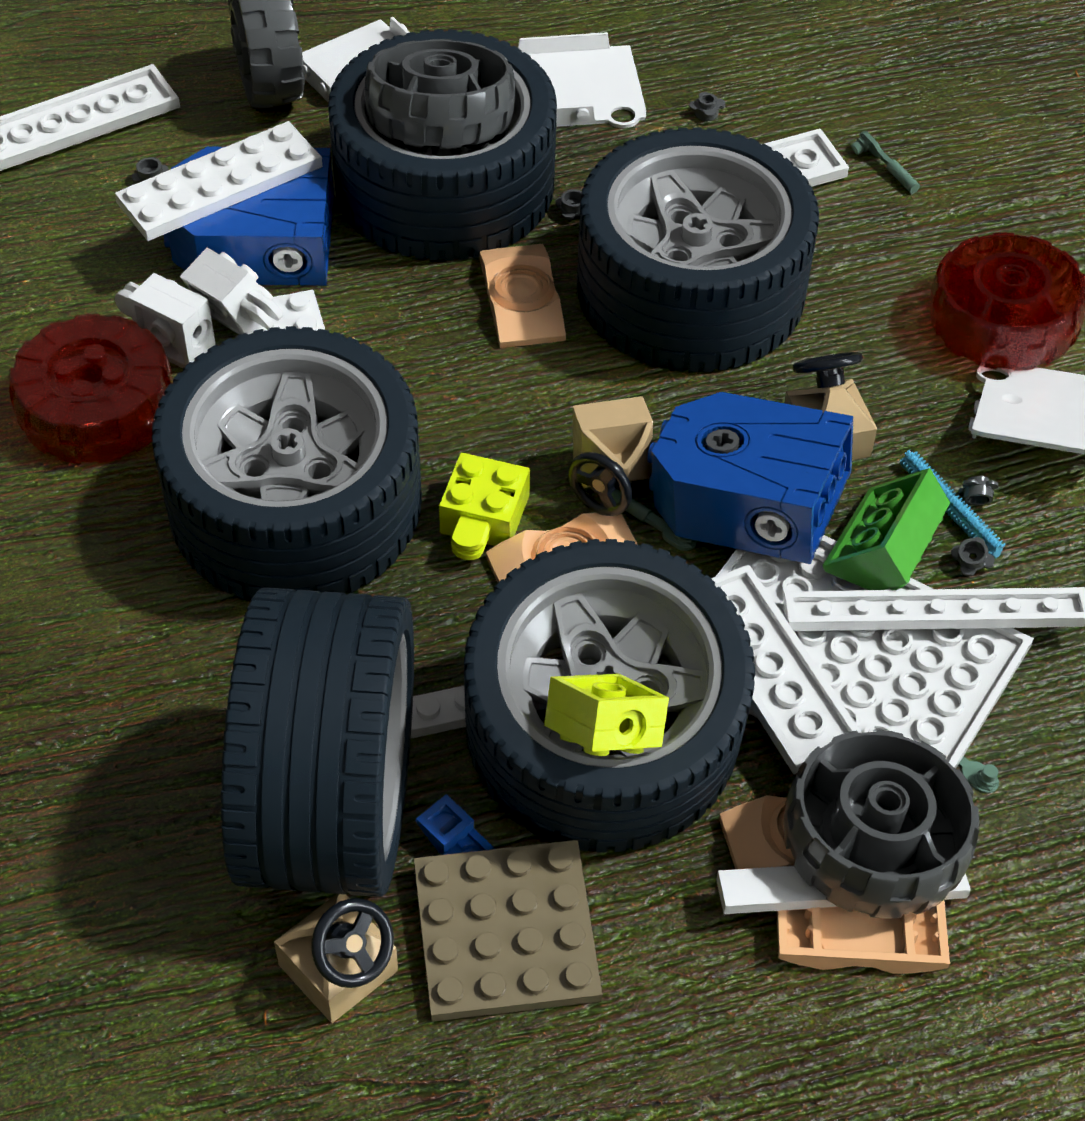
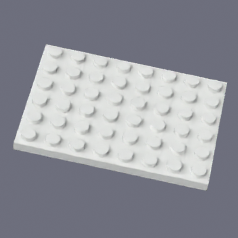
M823 535L811 564L782 559L781 556L777 558L736 549L716 575L717 577L750 565L784 617L783 598L785 591L867 590L825 572L822 565L837 542ZM910 578V581L898 590H926L933 588ZM1014 628L794 631L862 733L877 732V729L902 733L904 737L920 743L923 741L946 756L945 759L955 769L1029 651L1034 639ZM661 657L657 663L663 665H670L666 660H664ZM750 707L749 714L757 718L756 714Z

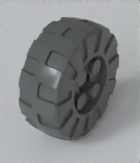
M228 0L233 48L237 57L244 91L250 106L253 108L280 107L301 100L305 85L301 66L304 64L302 48L298 42L297 34H299L296 13L293 11V0Z
M430 39L399 43L396 46L376 53L373 56V61L367 65L364 94L367 116L371 125H375L380 134L389 139L395 138L404 141V144L423 147L427 145L437 146L439 149L460 148L465 144L477 145L492 140L495 135L502 134L511 123L515 102L513 67L511 64H508V59L501 53L476 43L452 41L449 39Z
M877 729V732L858 733L856 730L835 736L832 742L822 748L818 746L809 754L800 766L791 784L783 819L786 849H791L795 860L794 867L809 886L813 885L827 896L826 900L849 912L855 910L867 913L873 918L885 919L901 918L903 914L912 912L921 914L940 904L948 893L958 886L972 861L978 840L980 819L979 809L973 803V790L960 769H955L945 759L946 756L923 741L920 743L904 737L902 733Z

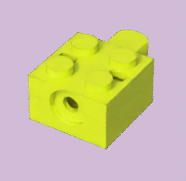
M460 453L439 504L440 533L451 536L452 552L458 558L463 560L478 559L483 554L486 544L496 546L515 536L530 495V468Z
M621 674L550 677L544 726L559 733L561 740L577 743L584 747L583 751L590 755L607 756L610 750L640 754L644 752V748L662 747L669 697Z

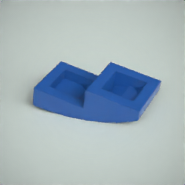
M447 794L416 818V823L441 855L495 849L474 829V820Z

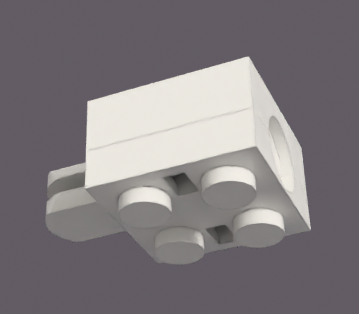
M206 248L180 276L190 291L200 293L209 300L211 317L239 335L243 333L251 334L255 330H264L265 328L270 330L269 328L274 327L272 320L279 321L283 317L281 309L272 301L273 296L256 282L258 279L257 274L245 264H242L241 267L238 266L225 252L218 254Z
M153 273L140 286L130 281L115 295V303L119 310L132 317L137 346L184 368L189 362L193 363L195 357L202 352L207 353V350L215 345L209 300L200 293H194L171 279H166Z

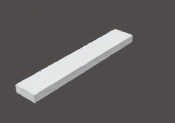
M794 866L718 870L716 881L723 914L838 907L826 900L827 896L813 885L809 886ZM966 873L958 886L950 891L944 900L968 898L971 889Z

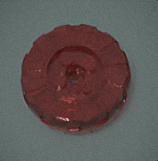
M1003 232L969 238L960 242L959 246L952 252L949 250L939 263L930 293V319L936 335L941 336L945 346L958 357L963 356L973 361L978 366L993 370L1003 368L1020 371L1032 370L1042 364L1048 365L1065 355L1069 347L1075 344L1085 319V274L1080 272L1078 262L1065 250L1061 251L1054 247L1051 242L1034 236L1027 237Z
M83 314L76 315L74 319L63 322L58 320L40 329L38 335L30 341L27 340L15 355L16 362L14 368L11 367L9 371L10 400L19 426L25 431L29 442L44 454L48 452L58 457L59 460L69 463L98 462V464L119 460L122 456L134 451L138 452L152 442V425L155 411L159 408L158 403L161 397L165 396L164 391L170 383L173 384V374L162 344L151 331L146 328L142 329L135 321L124 317Z

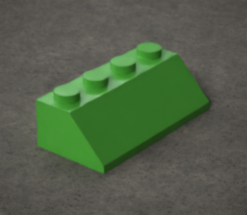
M928 468L870 487L822 565L825 572L867 590H886L889 588L890 590H898L904 587L910 581V576L916 565L921 561L923 552L931 542L935 530L942 522L943 516L950 505L949 499L932 470Z

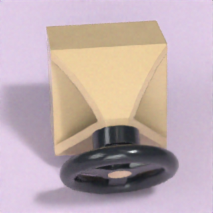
M847 352L810 358L794 363L792 369L795 373L816 372L817 385L786 391L785 404L823 410V413L824 411L853 416L852 461L871 457L877 427L853 379L845 380L843 367L861 363L863 355L860 352Z
M643 396L573 406V460L569 466V482L577 498L586 507L598 514L616 516L626 511L632 500L630 481L650 479L652 463H648V450L653 442V420ZM591 487L595 493L599 494L603 504L592 498L584 488ZM620 487L621 498L616 504L611 493Z
M346 894L334 895L274 941L278 965L331 1023L335 1022L398 972L394 932L388 916L375 903L359 898L350 899ZM372 919L376 922L378 928L372 922Z

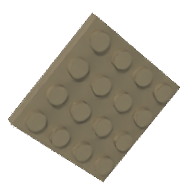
M578 840L414 858L431 1022L602 1001L603 993Z

